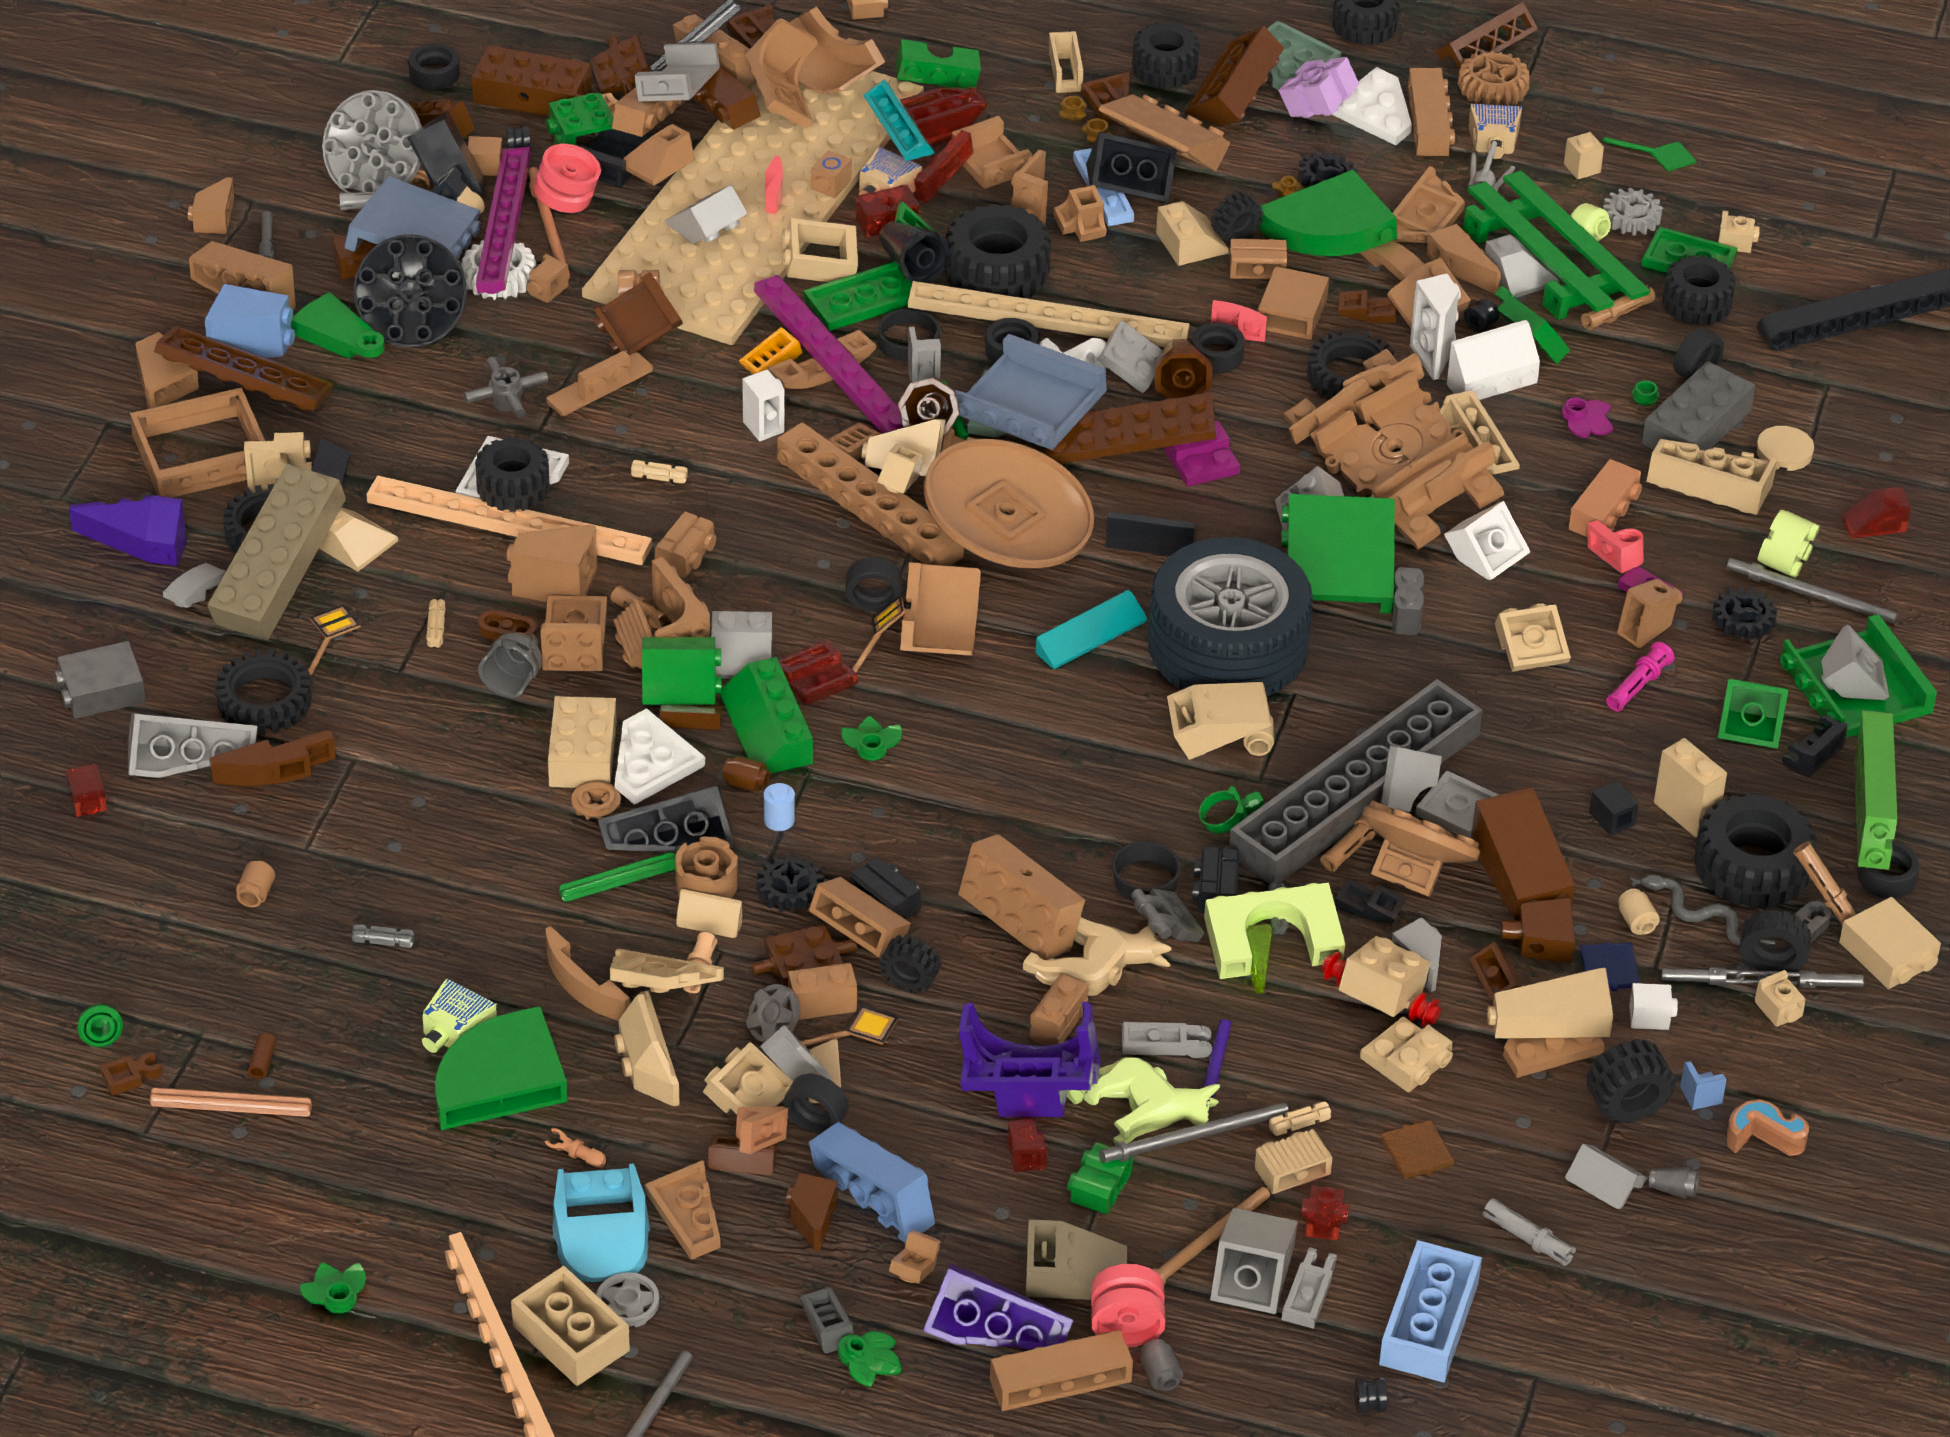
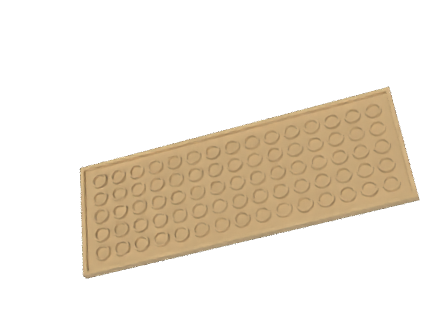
M874 71L869 72L836 93H819L798 84L813 119V123L806 129L799 124L794 125L790 123L785 116L779 113L774 114L770 112L764 105L765 100L757 88V82L748 86L747 88L755 93L761 117L734 130L717 120L693 150L695 160L683 169L676 171L582 288V297L606 305L618 297L619 270H635L637 274H640L642 270H659L660 287L683 322L677 328L732 346L764 305V302L753 291L754 283L775 275H779L783 280L787 275V266L782 264L783 251L786 249V245L781 244L783 229H788L790 219L827 222L858 182L861 169L878 147L884 148L890 140V136L863 95L885 79L908 113H910L924 95V87L909 81L897 80V78ZM828 150L852 159V180L836 198L811 189V168ZM774 156L781 158L783 167V196L777 214L766 212L765 171ZM729 185L733 186L747 212L745 216L738 219L741 223L740 225L727 232L725 228H722L718 231L720 236L708 243L700 240L693 244L665 222L666 219L702 198ZM799 242V254H803L810 243Z

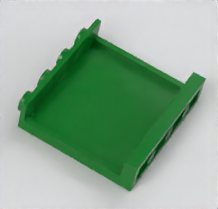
M1289 494L1288 505H1282V523H1287V530H1282L1281 547L1287 548L1286 555L1291 557L1306 574L1307 580L1311 584L1313 600L1380 603V613L1392 614L1394 601L1395 499Z
M1879 614L1869 616L1866 630L1857 632V634L1883 660L1889 697L1885 700L1841 697L1834 689L1830 690L1824 684L1821 677L1823 674L1821 661L1835 639L1800 649H1795L1789 639L1784 640L1782 654L1780 655L1782 668L1788 671L1796 687L1804 693L1809 700L1811 708L1816 710L1820 717L1827 715L1840 723L1848 724L1846 738L1859 734L1862 711L1893 713V724L1933 713L1937 695L1936 689Z

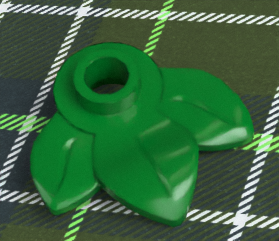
M868 716L857 729L842 728L843 742L856 749L857 754L861 758L869 761L883 758L887 753V749L898 745L902 738L901 725H892L883 729L871 716Z
M321 1263L315 1274V1282L301 1284L300 1291L304 1299L311 1303L324 1305L327 1310L333 1313H345L356 1305V1294L365 1287V1271L360 1263L350 1266L343 1273L326 1263Z
M870 1331L863 1336L849 1334L844 1336L838 1344L839 1359L848 1366L851 1377L866 1387L870 1388L876 1374L898 1375L901 1372L900 1361L896 1354L891 1351L896 1340L886 1333Z

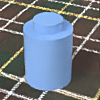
M775 783L768 786L764 791V823L769 829L774 831L787 830L795 822V792L787 784Z

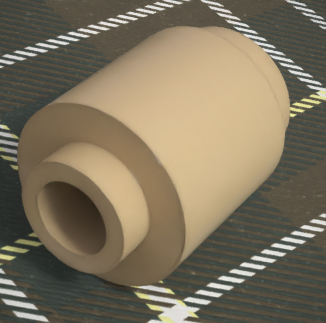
M1271 715V726L1243 737L1244 746L1254 756L1266 755L1274 745V727Z
M1629 889L1620 896L1619 911L1631 931L1637 935H1645L1654 931L1660 917L1648 896L1639 889Z

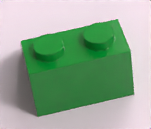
M1728 679L1718 738L1778 749L1789 689Z

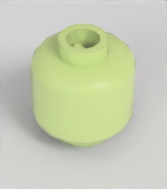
M1584 203L1579 205L1571 214V217L1597 241L1605 237L1610 230V218L1607 211L1603 208Z

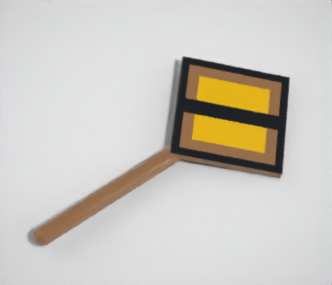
M901 596L872 618L875 635L849 673L851 677L855 676L880 638L881 633L905 614L903 598Z
M345 605L310 617L311 622L324 636V640L308 669L309 675L313 674L331 638L361 627L360 623Z

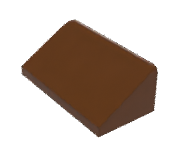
M662 705L660 708V720L670 728L721 730L723 706Z
M1496 942L1491 943L1469 957L1492 1004L1495 993L1522 987L1505 953Z
M714 1136L708 1150V1169L772 1175L778 1143L753 1154L739 1152L740 1139Z

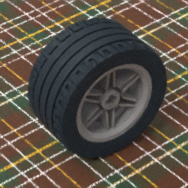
M1218 537L1200 540L1182 547L1162 563L1155 573L1152 582L1148 648L1154 665L1170 683L1181 690L1197 684L1263 682L1266 697L1279 692L1298 676V673L1302 671L1308 655L1313 596L1311 584L1307 580L1306 574L1291 557L1275 547L1255 540L1239 537Z

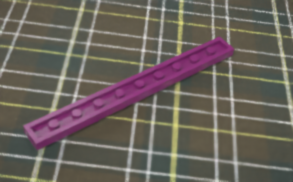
M530 147L502 150L476 279L477 293L496 294L506 290L531 160Z
M779 275L754 283L753 291L882 434L905 428L903 427L899 407Z

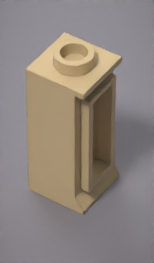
M1076 31L1049 33V55L1056 93L1081 92L1083 66ZM1059 59L1070 60L1072 80H1062V68L1059 65Z

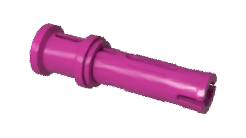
M1663 642L1653 643L1650 647V652L1637 660L1635 670L1606 698V703L1610 709L1616 712L1621 711L1648 681L1657 679L1661 674V669L1674 661V653L1667 644Z

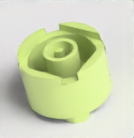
M1781 509L1770 527L1771 531L1768 538H1765L1762 544L1758 561L1796 579L1803 564L1800 560L1807 561L1813 549V545L1809 544V541H1814L1820 525Z

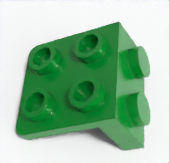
M589 93L549 103V118L546 119V127L549 135L553 134L555 145L572 144L576 146V137L612 129L613 115L600 93Z

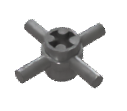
M496 357L488 358L486 364L492 373L489 386L464 392L465 402L470 403L492 397L493 406L497 410L504 412L513 411L517 418L524 417L526 411L521 403L523 389L547 383V373L544 371L520 378L517 370L509 367L502 368Z

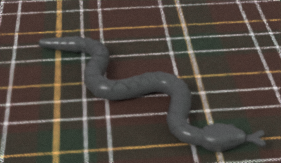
M1647 875L1641 880H1636L1633 877L1630 878V881H1632L1631 887L1642 884L1644 887L1655 891L1661 890L1663 887L1672 891V911L1679 919L1686 922H1700L1713 916L1724 917L1726 919L1728 939L1734 945H1740L1741 936L1738 934L1739 921L1737 914L1728 905L1717 903L1709 904L1694 911L1688 910L1684 907V891L1679 882L1658 875ZM1760 939V942L1767 946H1775V941Z

